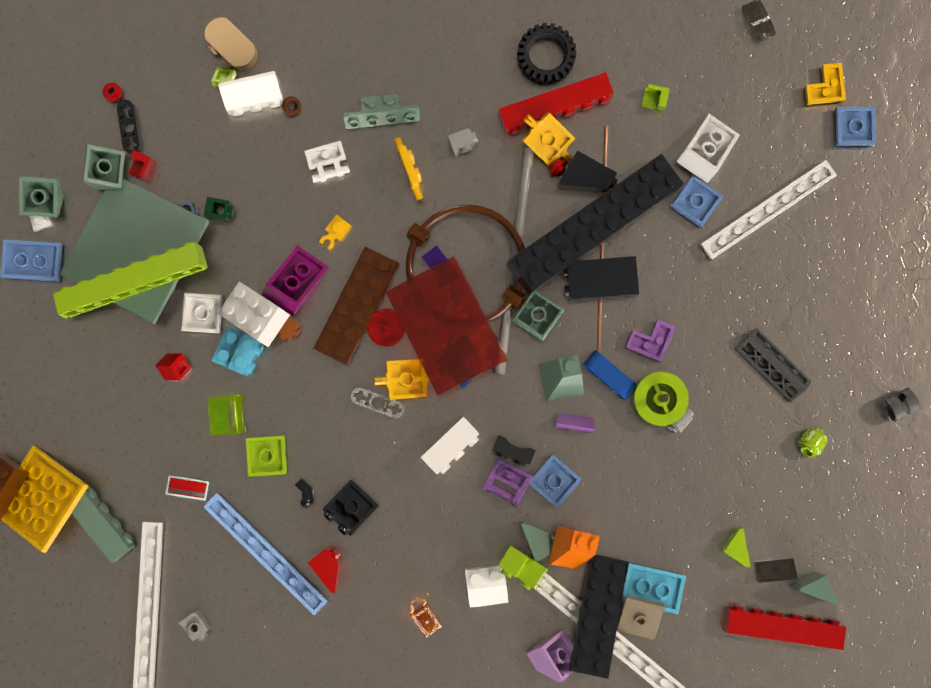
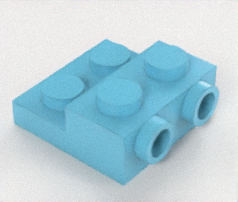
M227 326L212 361L248 376L249 373H253L256 366L254 361L257 356L261 355L264 346L252 336Z

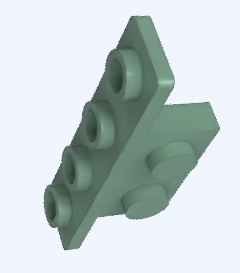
M398 94L361 98L362 111L343 114L345 129L420 121L419 106L400 107Z

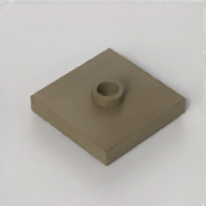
M626 595L617 631L655 640L665 604Z

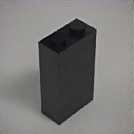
M636 256L579 260L563 271V277L567 278V286H564L565 297H569V302L639 295Z

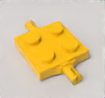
M549 112L537 122L530 115H527L524 121L531 128L522 141L548 166L560 157L569 164L573 157L567 152V149L575 138Z
M401 137L393 139L397 153H399L411 184V190H413L416 200H420L423 198L419 185L422 182L418 167H413L415 159L411 149L407 150L406 146L402 143Z
M424 359L386 361L385 377H374V381H381L374 382V386L386 385L388 400L427 397L428 381H439V373L427 374Z

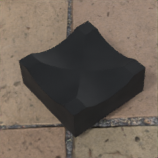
M500 435L493 447V450L496 451V456L507 459V456L514 458L513 463L523 467L525 464L530 465L536 451L532 448L516 447Z

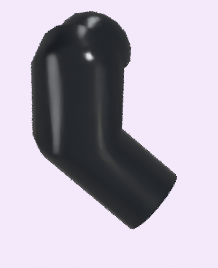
M301 478L295 486L302 492L301 506L308 508L314 502V490Z

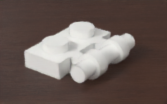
M341 140L304 151L310 171L317 169L319 173L312 175L314 183L318 181L325 182L328 178L335 176L342 177L343 174L350 172L348 165L341 167L339 163L346 160ZM334 164L335 169L324 172V166Z

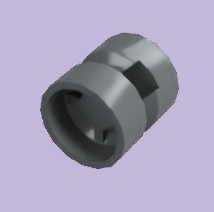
M910 388L898 392L897 396L891 395L883 399L884 409L894 422L904 418L906 413L910 415L920 410L919 401Z

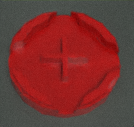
M378 310L374 313L367 327L368 335L379 346H394L404 336V320L394 310Z

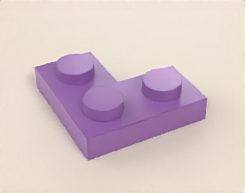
M658 319L651 336L632 330L625 348L662 362L676 326Z

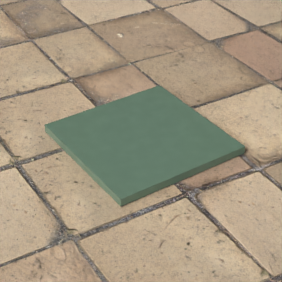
M122 178L121 189L104 190L59 275L75 283L82 280L89 281L94 279L96 275L111 273L115 268H125L130 266L132 262L147 260L151 255H161L168 249L183 247V244L187 242L198 244L209 221ZM179 279L113 303L156 324Z

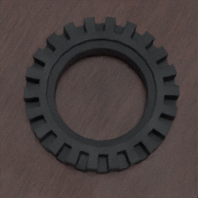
M542 23V26L537 24L534 25L533 29L529 28L527 33L523 34L517 51V61H519V67L522 68V73L524 75L527 74L529 80L534 79L535 83L543 82V85H547L548 82L555 84V81L558 80L560 82L563 77L566 78L572 70L577 51L575 50L576 44L573 43V37L568 35L569 32L567 30L563 31L562 26L555 27L554 23L550 25ZM551 38L562 46L564 59L555 69H539L532 63L529 50L538 39Z

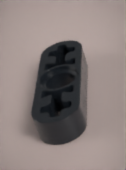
M124 99L117 104V115L122 147L131 155L133 150L140 152L142 146L135 105L131 101ZM125 105L131 108L128 109V116L130 118H127L126 113L122 110L125 108ZM133 123L134 129L131 132H126L124 130L125 124ZM128 137H132L133 143L136 144L133 150L128 147L131 144Z

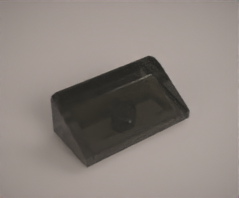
M793 558L754 562L756 581L759 583L798 579Z

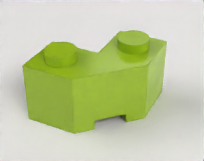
M513 546L509 547L498 565L502 568V574L509 578L512 575L521 580L520 584L528 590L531 587L536 589L548 571L546 567Z

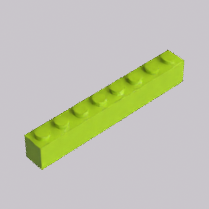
M187 242L183 244V247L166 250L164 254L151 255L147 260L132 262L130 266L125 268H115L111 273L96 275L94 279L89 281H79L77 285L72 287H62L59 289L60 291L53 293L57 313L59 316L68 319L208 269L203 249L195 242Z

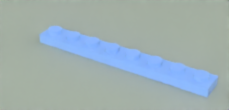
M216 493L208 501L204 508L313 615L328 602L219 493Z

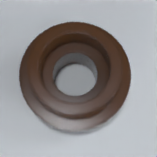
M290 96L283 100L282 110L285 114L293 116L299 113L301 103L296 97ZM289 103L294 104L293 110L288 108Z

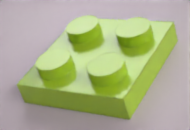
M285 436L246 438L248 477L287 474Z

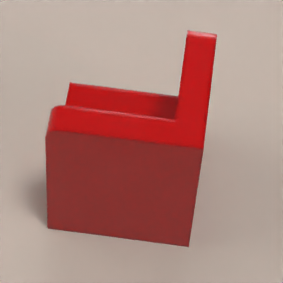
M133 150L130 157L134 161L129 170V175L146 182L155 161L151 157Z
M167 353L155 365L164 380H181L191 369L182 353Z

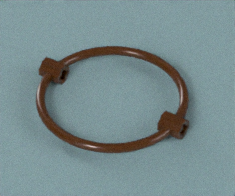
M457 205L435 213L421 226L414 223L410 227L406 235L411 239L406 257V275L414 298L432 317L454 326H477L498 318L512 305L519 308L527 296L522 292L523 287L518 281L515 287L510 284L501 297L505 302L485 316L472 319L447 316L434 309L424 299L417 287L413 271V261L417 245L419 244L423 247L427 243L431 235L427 230L438 220L455 213L473 212L486 215L500 223L513 238L518 253L524 250L525 247L514 226L499 213L478 205Z

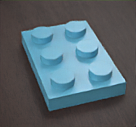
M628 563L622 602L625 601L626 595L664 603L665 612L678 614L686 576Z

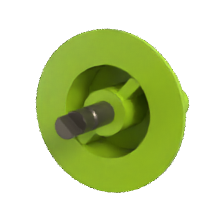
M655 372L647 375L640 381L635 391L634 402L639 415L645 421L657 426H667L677 422L685 414L689 403V395L686 386L677 376L668 372Z

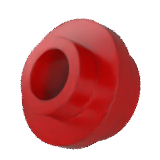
M112 82L104 86L102 93L106 100L115 102L120 99L122 89L118 84ZM110 89L115 90L113 94H109Z
M560 159L553 161L548 168L552 176L562 175L566 170V162Z

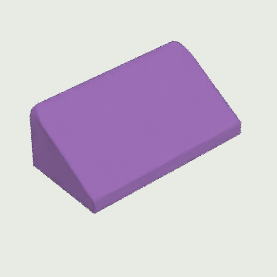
M557 413L555 426L593 433L595 430V420L590 417Z

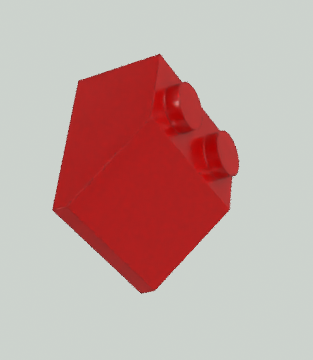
M328 546L309 561L308 564L330 593L333 594L339 588L342 563L340 557L342 555L336 547Z

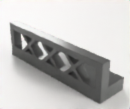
M757 327L736 347L790 402L802 394L811 383V380ZM749 342L754 347L755 353H750L743 347ZM759 358H765L768 361V366H762L759 363ZM772 371L779 372L782 375V380L775 379ZM786 385H793L798 391L791 395L786 390Z

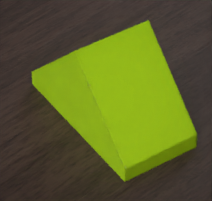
M741 527L735 528L721 551L746 568L751 567L744 529Z

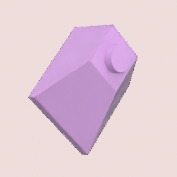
M564 629L537 644L527 653L538 672L559 683L573 673L569 671L573 644Z

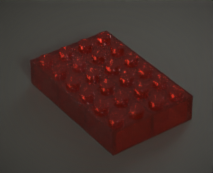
M455 256L386 291L438 396L509 361Z

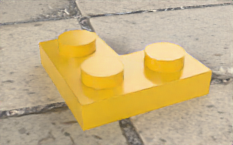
M842 63L823 64L821 66L823 83L805 86L806 105L844 102L846 100Z

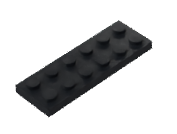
M595 555L588 560L569 671L605 679L609 678L628 567L627 561Z

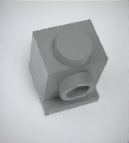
M470 128L448 136L454 157H457L460 151L466 153L472 150V147L478 143L475 132L471 133Z
M199 609L179 622V625L183 627L192 642L196 639L200 642L208 636L207 631L211 629ZM192 625H197L198 630L194 631Z

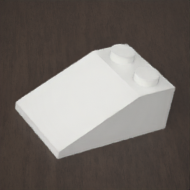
M708 114L676 162L708 183L718 172L740 135L711 114Z

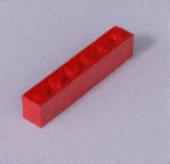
M607 72L501 107L498 109V114L505 134L510 133L513 135L521 132L522 128H531L524 121L527 115H530L536 122L547 112L555 119L561 115H564V117L570 116L575 113V110L582 109L584 111L592 108L593 104L600 103L601 105L611 101L610 99L613 97L614 92Z
M732 605V608L726 607L723 629L726 633L844 650L846 626L840 624L841 621L829 619L828 622H823L821 618L809 616V619H802V615L790 613L789 617L782 616L783 612L771 611V614L763 613V609L752 608L751 611L744 610L743 606Z

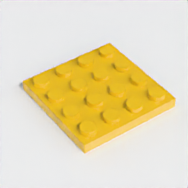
M32 446L20 465L30 474L1 520L40 552L46 553L88 488V485L38 447Z

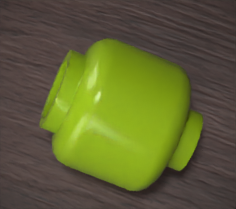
M815 427L814 429H806L798 444L803 454L814 457L822 453L828 440L824 435V431Z

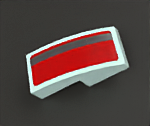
M168 475L165 495L206 501L209 482Z

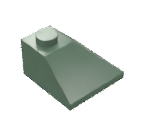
M578 355L539 364L546 401L584 394Z
M524 521L519 522L534 560L539 561L549 556L555 538L554 535L550 536L549 532Z

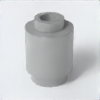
M687 407L681 419L671 425H667V428L675 434L677 432L682 433L692 421L694 413Z

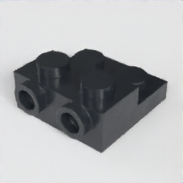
M350 480L322 510L325 512L323 515L328 521H334L339 525L337 528L343 535L348 534L351 536L379 505Z

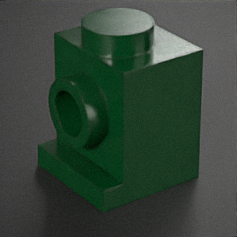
M207 197L204 216L207 219L229 222V217L233 218L235 207L232 206L229 200ZM220 208H224L222 214H218Z

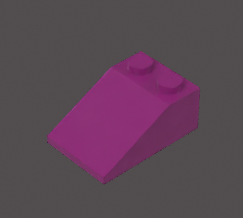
M297 245L266 283L262 296L291 316H294L322 278L328 266Z

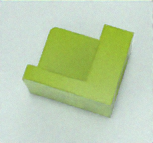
M647 84L644 90L642 107L664 111L670 88Z

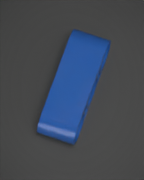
M596 350L582 364L589 372L624 400L637 387V384Z

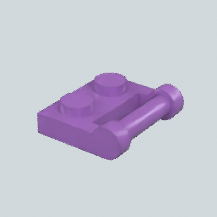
M498 458L484 484L483 490L486 492L491 491L512 502L513 506L518 507L533 476ZM497 479L518 490L517 493L513 495L494 485L495 480Z

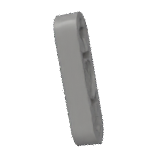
M356 388L351 393V400L356 405L393 418H399L404 414V405L397 400H389L391 401L389 403L390 406L399 404L401 409L400 413L397 412L396 415H393V411L388 408L387 412L383 411L387 405L388 397L363 388ZM362 391L363 396L368 398L369 394H372L369 406L365 405L367 401L363 399L357 402V398L354 397L355 394H359ZM377 397L383 400V406L379 409L374 408L372 405L373 399Z

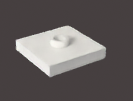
M184 293L181 331L221 334L222 316L218 312L223 306V295Z

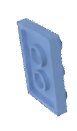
M3 239L0 277L60 282L59 274L63 244Z

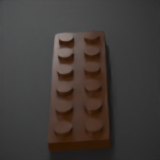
M364 247L313 349L347 366L349 365L399 265L397 261Z

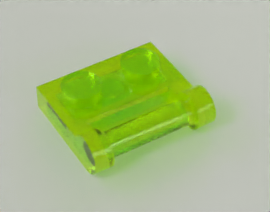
M243 394L208 397L211 436L246 433L242 408ZM234 401L236 428H231L229 402Z

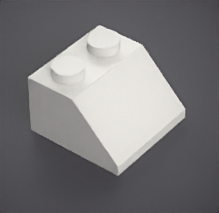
M499 564L465 568L470 608L508 603L506 578L501 573L502 568L498 566Z

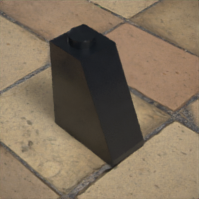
M577 150L560 179L558 187L561 189L607 192L609 188H613L618 181L616 179L617 172Z

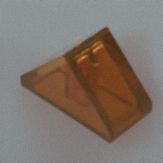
M427 601L410 612V617L426 637L443 627Z

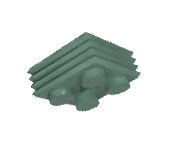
M536 290L525 299L512 318V321L539 340L544 341L563 314L564 308ZM539 310L542 311L541 316L543 318L535 319V314L533 312H538Z

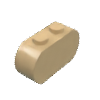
M216 18L209 22L205 29V40L209 44L207 48L215 56L219 54L222 57L221 62L227 68L232 67L235 71L239 72L252 68L258 57L254 44L227 18Z

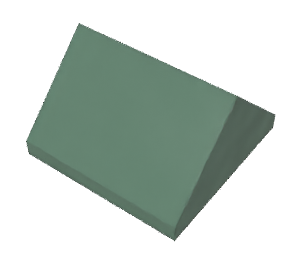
M87 144L82 182L95 190L121 189L125 152Z
M19 176V215L58 217L64 199L59 179Z
M815 572L791 585V588L838 605L839 601L826 575Z

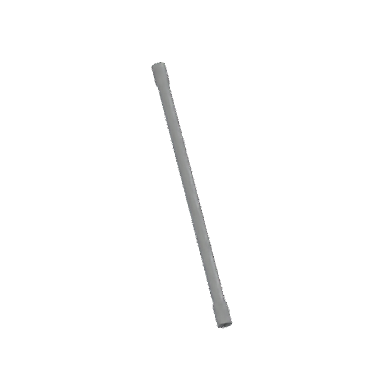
M530 148L523 149L522 170L514 228L521 239L530 174L534 159V152ZM513 238L511 244L510 259L516 254H518V250ZM509 268L506 289L510 284L514 287L516 285V278ZM513 305L502 314L497 355L493 370L494 374L505 375L506 353Z

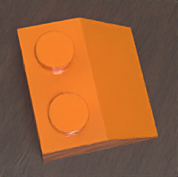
M558 525L548 564L572 569L579 568L595 556L600 536Z

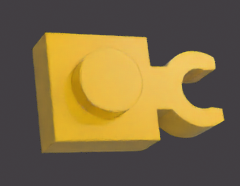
M336 215L325 229L329 234L323 236L320 239V243L323 244L324 241L329 240L330 245L328 249L332 250L335 245L334 241L337 239L341 242L352 226Z

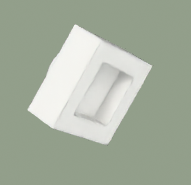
M29 215L34 232L54 227L51 217Z

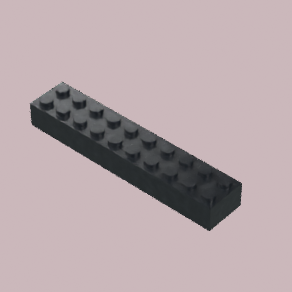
M661 153L513 256L506 265L529 296L674 194L684 183Z

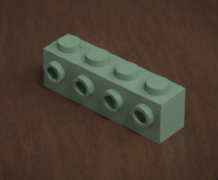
M88 487L72 511V515L107 559L114 563L135 547L133 538L123 531L121 523L111 516L109 508L104 503H101L97 498L96 492Z

